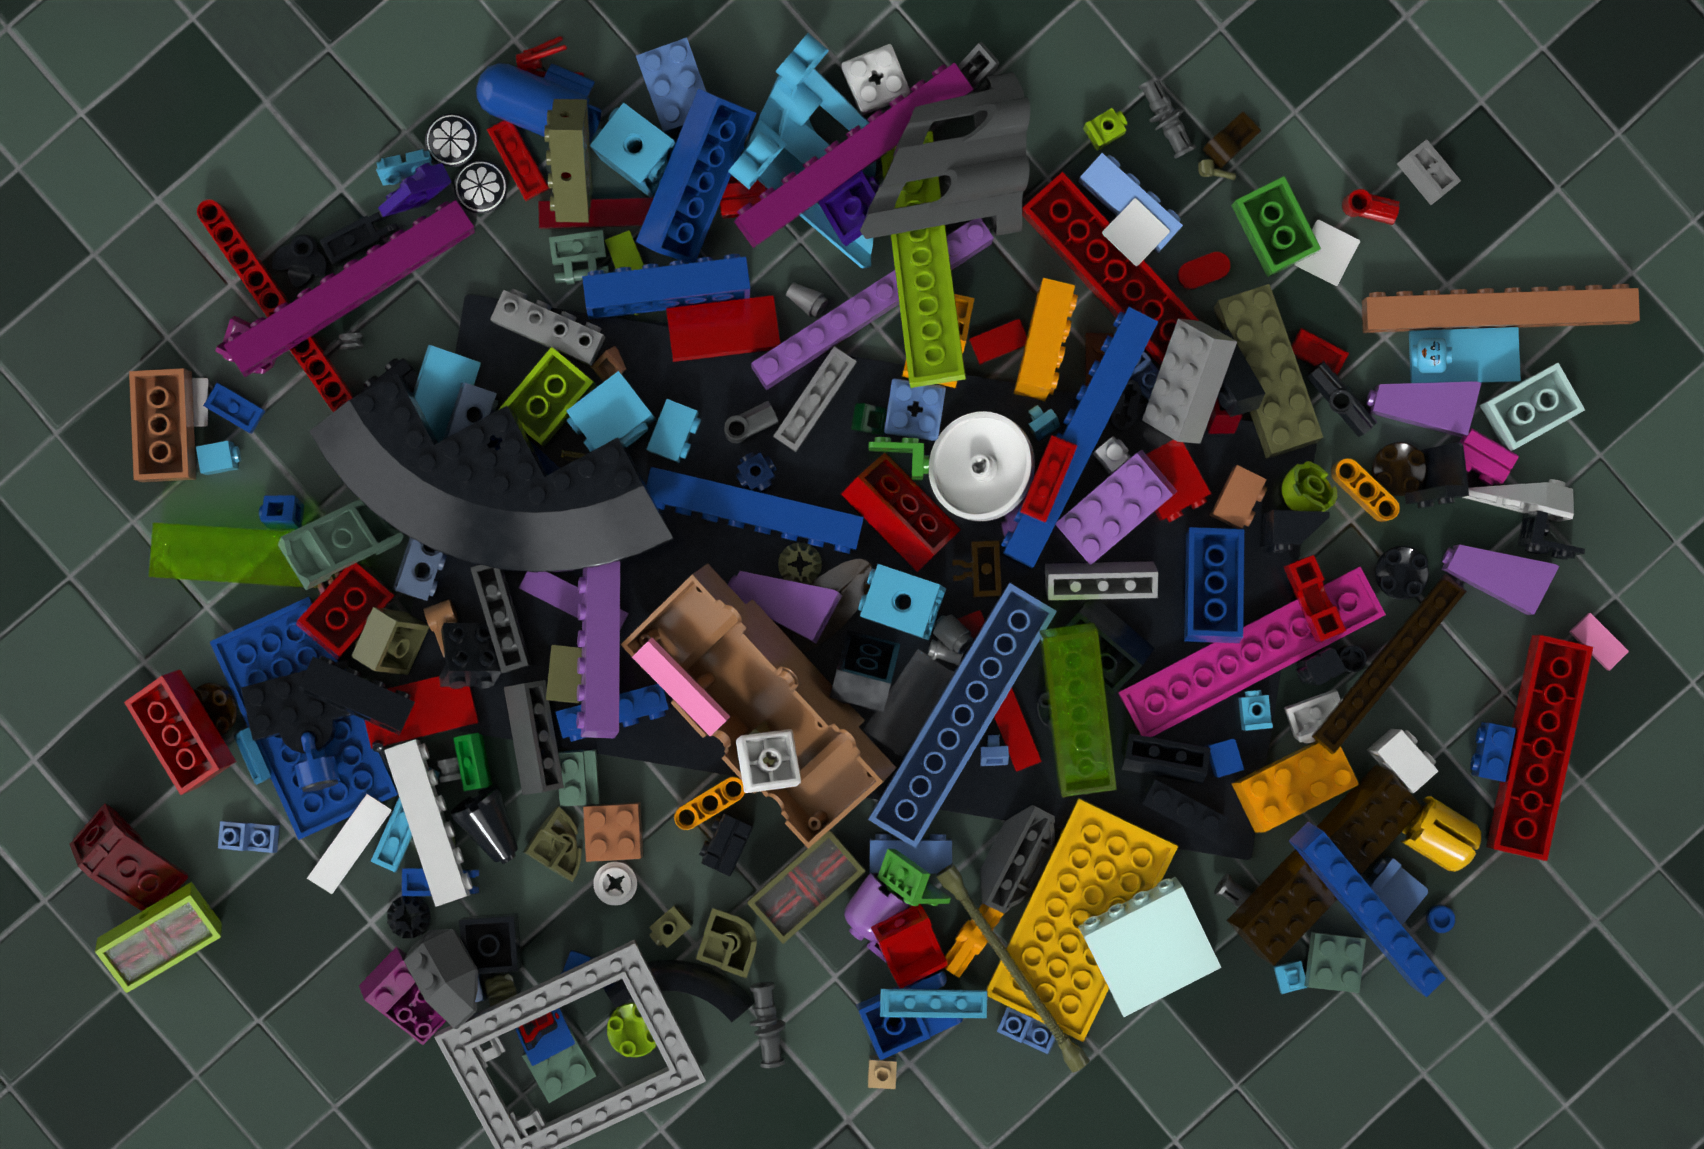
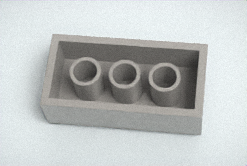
M1178 318L1142 420L1177 442L1201 443L1237 341L1201 321Z

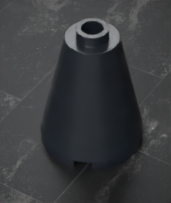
M496 785L478 791L479 795L473 798L469 796L451 810V816L494 862L501 861L502 864H505L516 857L515 852L518 850V846L501 792Z

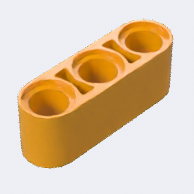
M1347 458L1333 465L1331 469L1333 480L1375 520L1384 522L1397 517L1400 510L1397 500L1356 461ZM1342 464L1348 465L1351 468L1352 473L1348 479L1340 475L1339 470ZM1362 483L1368 484L1371 488V494L1368 498L1363 497L1359 492V487ZM1381 502H1386L1390 505L1391 511L1388 516H1383L1379 512Z
M736 776L729 777L682 805L674 815L676 825L683 830L692 829L739 801L745 795L742 780ZM736 781L741 785V793L738 796H731L727 793L726 786L729 782ZM712 795L718 800V806L715 810H708L704 807L703 800L706 796ZM685 809L691 810L695 816L694 822L692 824H684L680 819L681 811Z

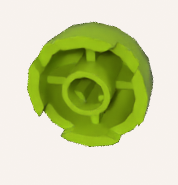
M1307 461L1304 464L1295 465L1285 476L1281 487L1282 495L1288 508L1292 511L1325 512L1336 503L1338 495L1336 486L1332 488L1329 481L1325 478L1329 474L1319 465Z

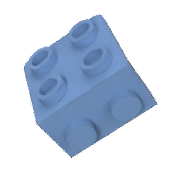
M1386 856L1385 859L1381 858L1372 869L1374 872L1368 880H1364L1399 923L1403 925L1428 894V889L1405 871L1394 858Z

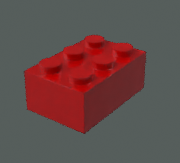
M355 563L345 568L297 620L296 625L338 660L362 634L367 617L373 607L385 609L394 598V595L359 564Z

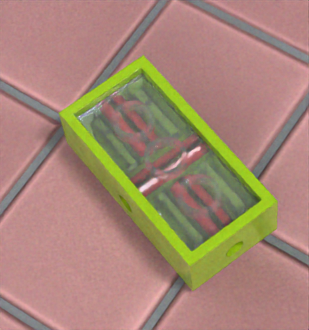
M190 882L98 937L95 953L123 990L128 993L219 939L222 932V923L194 884Z

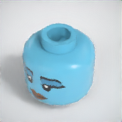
M1423 338L1418 341L1417 345H1413V367H1418L1421 373H1443L1447 368V363H1452L1453 361L1452 347H1447V343L1443 338Z

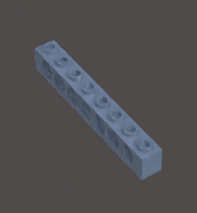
M462 383L443 440L473 424L466 416L469 408L475 407L478 409L479 419L477 421L494 413L498 405V400H495L497 393L468 383ZM410 537L393 590L427 601L428 597L433 596L438 581L434 579L437 570H442L446 555L436 550L426 551L422 543ZM424 562L428 567V571L425 576L417 577L414 573V568L418 563Z

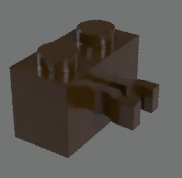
M999 541L971 542L970 563H966L963 560H952V566L960 565L963 568H971V572H963L960 576L954 575L953 581H961L971 577L973 597L1002 596Z

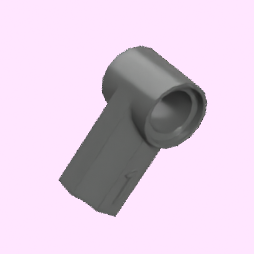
M766 401L738 416L735 415L727 419L724 433L730 442L741 443L746 438L778 423V419L769 401ZM734 423H739L744 427V432L739 436H734L729 432V427Z

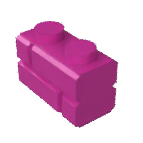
M1473 428L1469 430L1467 436L1462 437L1460 443L1464 446L1466 472L1469 473L1470 470L1480 475L1478 479L1488 486L1503 484L1519 458L1515 453Z

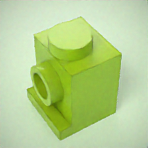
M1111 108L1093 120L1086 122L1083 130L1096 151L1125 134L1126 129L1124 126L1127 125V121L1121 111L1115 113L1114 109ZM1110 122L1113 128L1106 130L1103 127V123Z

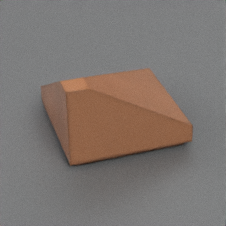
M615 346L606 350L591 366L603 382L617 371L622 375L626 370L620 353Z

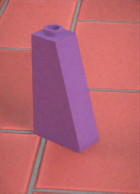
M1473 381L1379 384L1374 387V390L1369 391L1366 405L1370 406V414L1458 437H1465L1469 434L1481 383Z
M1455 545L1452 549L1449 547L1441 560L1444 563L1441 570L1526 615L1535 614L1559 568L1558 565L1464 545Z
M740 571L737 576L734 575L728 583V586L745 604L753 599L774 622L814 643L818 642L842 597L839 592L833 589Z

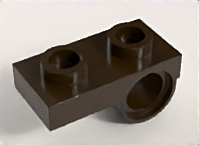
M1243 111L1229 125L1215 135L1202 150L1221 169L1261 132V129Z

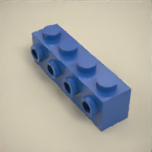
M659 684L619 694V723L622 722L623 727L638 724V718L649 715L650 720L666 716L665 710L671 709L667 692ZM581 705L556 712L562 738L570 737L571 742L587 738L581 737V729L576 726L577 713L581 712Z

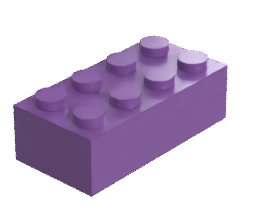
M1141 450L1058 520L1055 525L1084 559L1092 565L1178 491Z

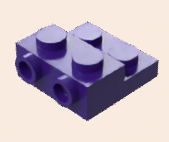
M425 163L415 169L416 174L402 180L400 187L386 196L387 200L378 207L382 216L385 217L422 207L451 183L443 164L431 166L430 163Z
M862 170L818 202L841 243L845 246H848L862 235L859 230L880 186V183L873 175L868 177Z

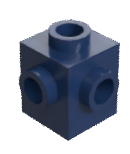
M751 452L740 459L741 464L737 466L740 473L736 474L744 489L749 486L751 491L757 489L760 493L773 485L771 480L775 479V476L772 472L777 469L769 456L763 458L761 453L755 455L754 452ZM752 467H760L761 473L758 476L751 475Z

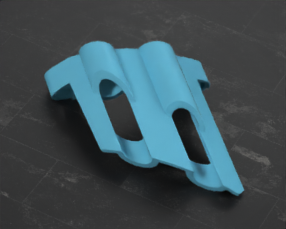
M809 33L805 35L776 70L778 77L744 146L743 153L728 171L748 189L758 180L766 188L773 187L776 190L783 185L781 180L793 171L796 175L805 169L802 165L812 157L816 156L820 159L827 154L824 149L829 144L814 131L809 117L819 105L849 131L857 125L863 128L870 123L815 69L829 50ZM876 161L862 170L868 177L872 175L875 177ZM818 203L799 215L860 268L871 267L873 238L865 239L861 235L848 246H845L841 243Z

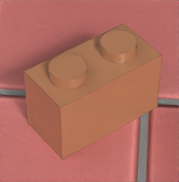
M1234 466L1210 516L1236 529H1242L1244 525L1249 526L1255 515V512L1252 511L1255 502H1261L1267 491V487L1264 486L1267 479L1241 466Z

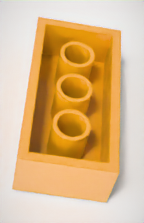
M1047 278L1042 279L1036 297L1014 394L1042 401L1046 400L1048 394L1053 395L1060 374L1055 372V369H1059L1066 347L1061 346V343L1066 342L1072 323L1067 318L1072 317L1078 295L1073 294L1075 285Z
M1317 741L1231 783L1255 833L1266 832L1359 785L1341 746L1334 754H1331Z

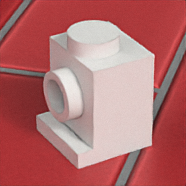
M1114 436L1092 453L1109 474L1131 457L1124 443L1120 439L1117 440Z

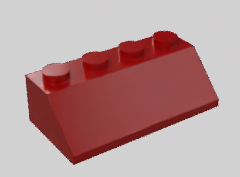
M886 453L865 469L841 494L917 572L961 530Z

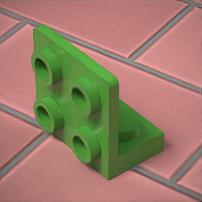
M887 849L877 879L883 882L889 891L898 893L904 898L903 901L912 906H919V904L938 906V904H949L951 897L928 882L929 872L898 850Z

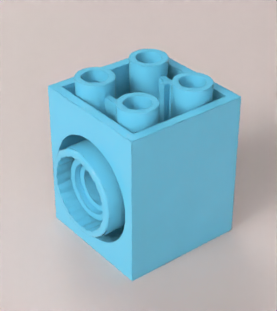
M623 103L620 108L617 107L611 112L608 119L609 122L605 127L596 131L590 146L601 161L651 198L660 184L676 143L672 138Z
M619 371L566 411L570 416L567 422L578 435L582 433L587 439L583 443L590 452L617 437L628 447L648 430V425L656 420Z
M880 564L877 565L876 569L872 568L867 584L870 585L868 594L863 595L859 603L858 610L862 611L860 616L929 640L946 588L934 582ZM906 597H910V607L905 610H902V600Z

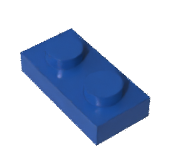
M216 383L203 405L250 434L253 433L265 413V410L219 383Z

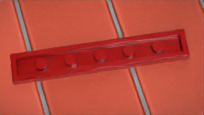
M981 610L958 619L971 632V636L974 639L985 622ZM1011 687L994 719L1005 746H1008L1010 759L1017 772L1042 761Z

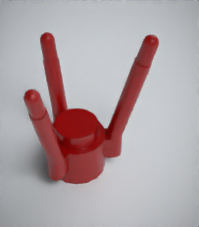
M559 36L534 48L523 50V53L516 54L518 68L539 77H544L547 71H537V69L542 68L540 58L567 49V46L561 45L545 51L542 50L561 42L563 38ZM574 72L584 77V73Z

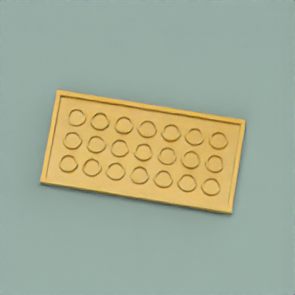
M1078 798L1006 950L1012 957L1011 959L1014 960L1013 962H1016L1022 971L1021 973L1024 974L1023 976L1026 977L1025 979L1029 981L1037 996L1043 1001L1051 1016L1057 1021L1063 1033L1084 1042L1109 987L1078 926L1083 924L1089 917L1099 916L1107 912L1111 906L1119 903L1123 904L1132 899L1135 894L1156 887L1162 881L1178 845ZM1000 960L986 988L987 996L1044 1023L1036 1009H1034V1006H1032V1003L1024 995L1020 986H1018L1010 972H1008V969H1006V966Z

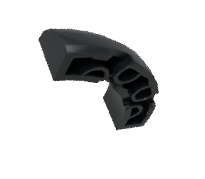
M654 960L647 962L661 991H678L697 996L719 1009L731 1023L754 1004L753 999L738 984L714 971L712 968L683 960ZM623 979L603 987L616 1008L632 999Z

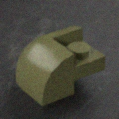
M712 908L696 959L720 967L721 970L747 978L756 952L757 938L755 931L747 921L739 916Z

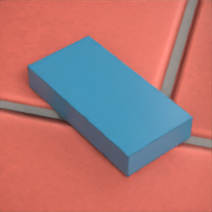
M250 728L241 730L234 735V739L254 783L257 785L271 778L260 750L252 739Z

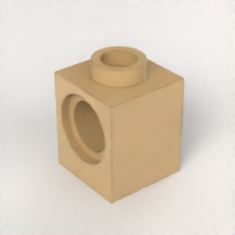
M869 1055L868 1088H896V1057L889 1056L879 1060L878 1056Z

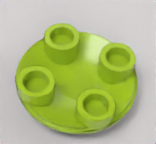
M635 1002L626 1003L613 1012L607 1024V1035L609 1042L617 1052L625 1057H641L650 1053L657 1046Z

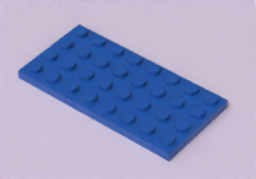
M311 597L304 598L210 641L249 728L241 687L305 671L313 657L319 659L320 656H324L334 662L340 661L339 659L336 660L296 625L297 620L313 604ZM354 715L335 720L336 732L333 741L325 747L327 757H335L340 781L334 786L316 791L303 792V790L299 789L294 766L306 761L304 754L291 750L283 742L280 735L255 741L298 840L351 817L366 794L380 803L399 795L392 776L378 752L371 749L365 720Z

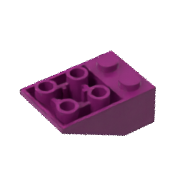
M396 946L359 985V988L366 1002L424 1045L446 1020L425 1001L404 962L406 953Z

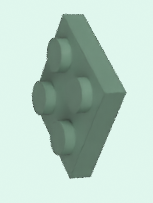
M1311 932L1304 986L1359 993L1366 939Z
M571 1027L569 1030L575 1041V1044L534 1066L531 1065L526 1053L522 1055L548 1103L597 1076L595 1069Z

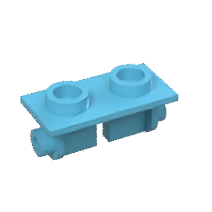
M421 149L405 153L407 162L403 163L400 155L381 158V161L377 162L378 169L376 171L382 185L400 183L405 178L416 174L415 169L425 163H430L432 166L430 151Z

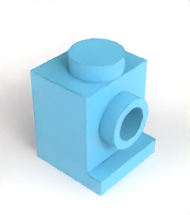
M1261 690L1246 691L1245 697L1238 698L1242 730L1273 728L1269 695H1262ZM1254 705L1260 706L1261 712L1259 715L1252 713Z

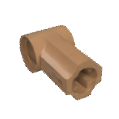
M450 599L424 608L427 623L431 631H434L444 658L441 627L444 623L458 622L456 610Z

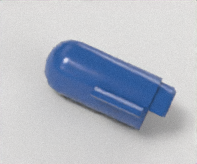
M497 63L485 69L480 75L476 86V96L483 110L490 115L543 137L545 125H547V110H552L554 99H587L590 143L593 135L596 133L602 114L599 108L588 104V96L595 81L555 64L550 65L544 78L511 64Z

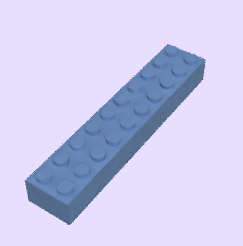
M1009 583L1006 585L1002 596L997 600L972 645L969 647L867 819L914 848L918 846L1056 614V610L1013 584Z

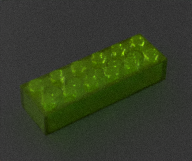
M153 523L149 577L304 588L278 546L281 537L290 533L289 531Z
M1094 623L1039 630L1058 788L1061 796L1068 797L1117 790L1098 630Z

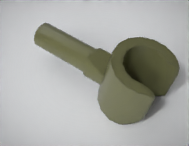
M1207 159L1198 163L1201 177L1220 176L1231 180L1236 178L1235 173L1214 169V160Z

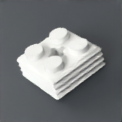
M891 44L842 63L843 73L861 115L888 106L891 101L901 94L904 98L910 95L909 86ZM873 74L883 77L880 79V85H876L875 82H869Z
M792 729L741 735L736 739L745 793L795 787L801 783ZM766 755H768L769 759L774 760L770 767L763 762Z

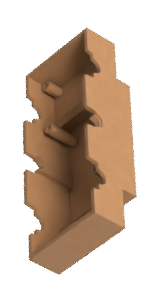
M709 564L692 574L620 644L633 657L653 638L723 708L730 718L711 736L717 737L723 743L725 755L722 759L741 780L742 776L736 746L737 738L741 735H749L764 720L768 723L767 727L771 731L793 730L801 783L795 787L761 792L765 797H772L778 802L782 810L781 814L787 819L785 824L808 849L882 784L896 769L891 761L859 728L865 720L849 703H841L836 699L829 698L832 690L831 683L753 599L745 604ZM673 699L671 701V704L702 736V738L708 736V734Z

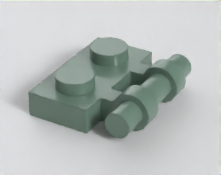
M603 230L549 237L552 264L554 266L564 265V272L554 273L556 284H575V281L583 280L582 276H588L590 271L603 270L604 274L609 273L608 266L597 267L596 261L607 258ZM588 261V269L573 270L572 263Z

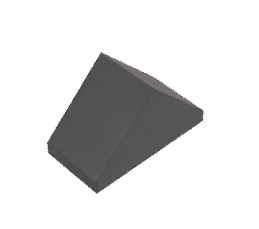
M981 41L963 59L958 68L973 90H975L985 81L986 76H991L997 71L999 61Z

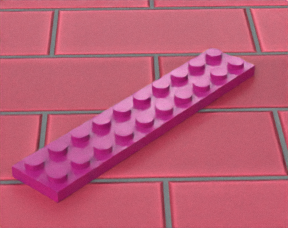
M1357 567L1324 584L1329 600L1337 607L1346 628L1345 632L1322 642H1315L1300 604L1296 599L1244 626L1243 638L1240 643L1213 642L1119 691L1118 694L1141 736L1153 737L1386 615L1361 567Z

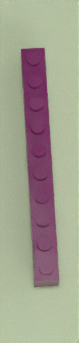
M953 63L947 68L943 64L931 73L934 78L927 83L922 79L910 88L912 91L910 95L904 98L901 94L889 103L891 106L889 110L884 113L878 110L867 119L870 122L863 128L857 125L846 134L847 140L841 144L836 140L824 149L827 154L818 159L814 156L802 166L805 169L796 175L793 171L781 180L783 183L781 187L776 190L770 187L759 196L760 202L754 206L748 203L738 210L739 217L734 222L751 246L755 248L851 177L896 147L915 107L968 95L973 88L958 66Z
M455 200L451 203L449 201L442 203L435 209L436 213L428 218L426 215L418 218L413 222V227L405 232L403 230L397 231L389 238L390 241L383 246L380 244L373 246L366 252L367 256L361 260L353 259L344 265L343 271L337 275L334 273L327 275L320 281L321 285L313 290L311 288L303 290L297 295L298 299L290 304L285 302L274 309V314L266 319L261 317L255 320L250 325L251 328L246 332H237L231 335L224 347L243 376L247 377L474 234V226L458 202Z

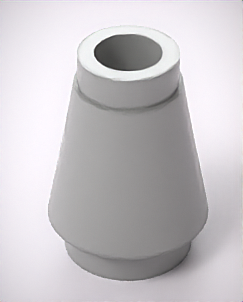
M795 282L792 283L786 293V296L809 317L813 315L818 318L828 303L824 293L800 284L798 285Z

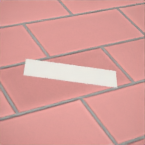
M366 794L307 879L333 894L392 810Z

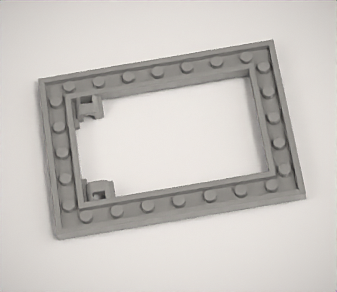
M635 940L472 1015L458 1029L448 1026L434 1035L436 1042L495 1149H562L706 1082V1076ZM623 979L668 1067L548 1123H545L538 1108L530 1110V1113L523 1118L521 1116L516 1117L513 1111L509 1112L485 1069L488 1067L487 1061L500 1056L506 1051L499 1036L615 981ZM490 1041L492 1046L484 1049L482 1044ZM533 1125L536 1126L533 1130L528 1131L527 1129Z

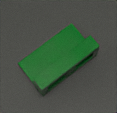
M474 733L454 737L464 791L491 786L492 780L483 735Z

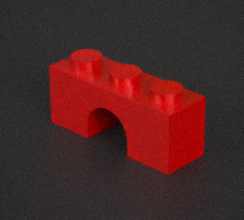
M1310 555L1283 566L1315 642H1322L1345 632L1346 628L1337 607L1331 603L1323 585L1325 579L1315 556Z

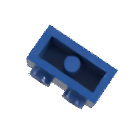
M1481 722V727L1478 728L1476 733V752L1473 754L1470 763L1472 776L1506 782L1516 728Z

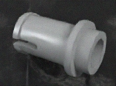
M938 639L937 641H931L927 655L932 656L933 660L938 658L959 666L963 653L952 652Z

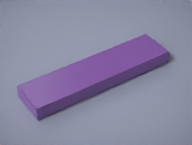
M527 571L519 587L520 589L578 618V606L582 604V594L578 593V587L547 571L538 573ZM621 609L620 630L629 614Z

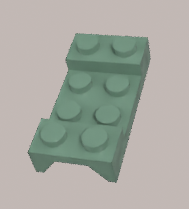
M358 499L282 536L278 546L305 590H308L330 579L331 575L373 554L377 556L399 545L404 536Z

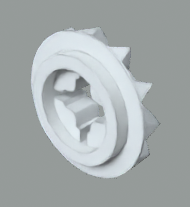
M610 862L603 865L594 877L596 895L601 901L609 905H622L628 902L637 889V878L633 869L622 862ZM607 874L615 879L623 875L625 876L620 883L624 893L617 888L610 889L607 892L606 889L611 884L610 877Z

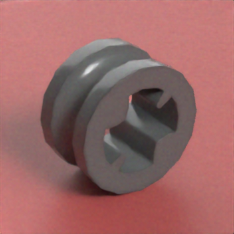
M363 333L340 334L339 339L342 340V344L339 345L340 349L354 350L364 348V343H361V338L364 337Z

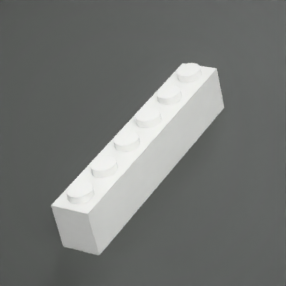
M415 739L384 750L435 907L470 896L469 889L473 888L468 873H463L460 864L464 862L460 848H455L452 837H455V831L451 821L446 822L443 811H446L447 807L443 796H438L435 785H438V779L434 769L429 770L426 760L430 759L425 743L421 744L420 740Z

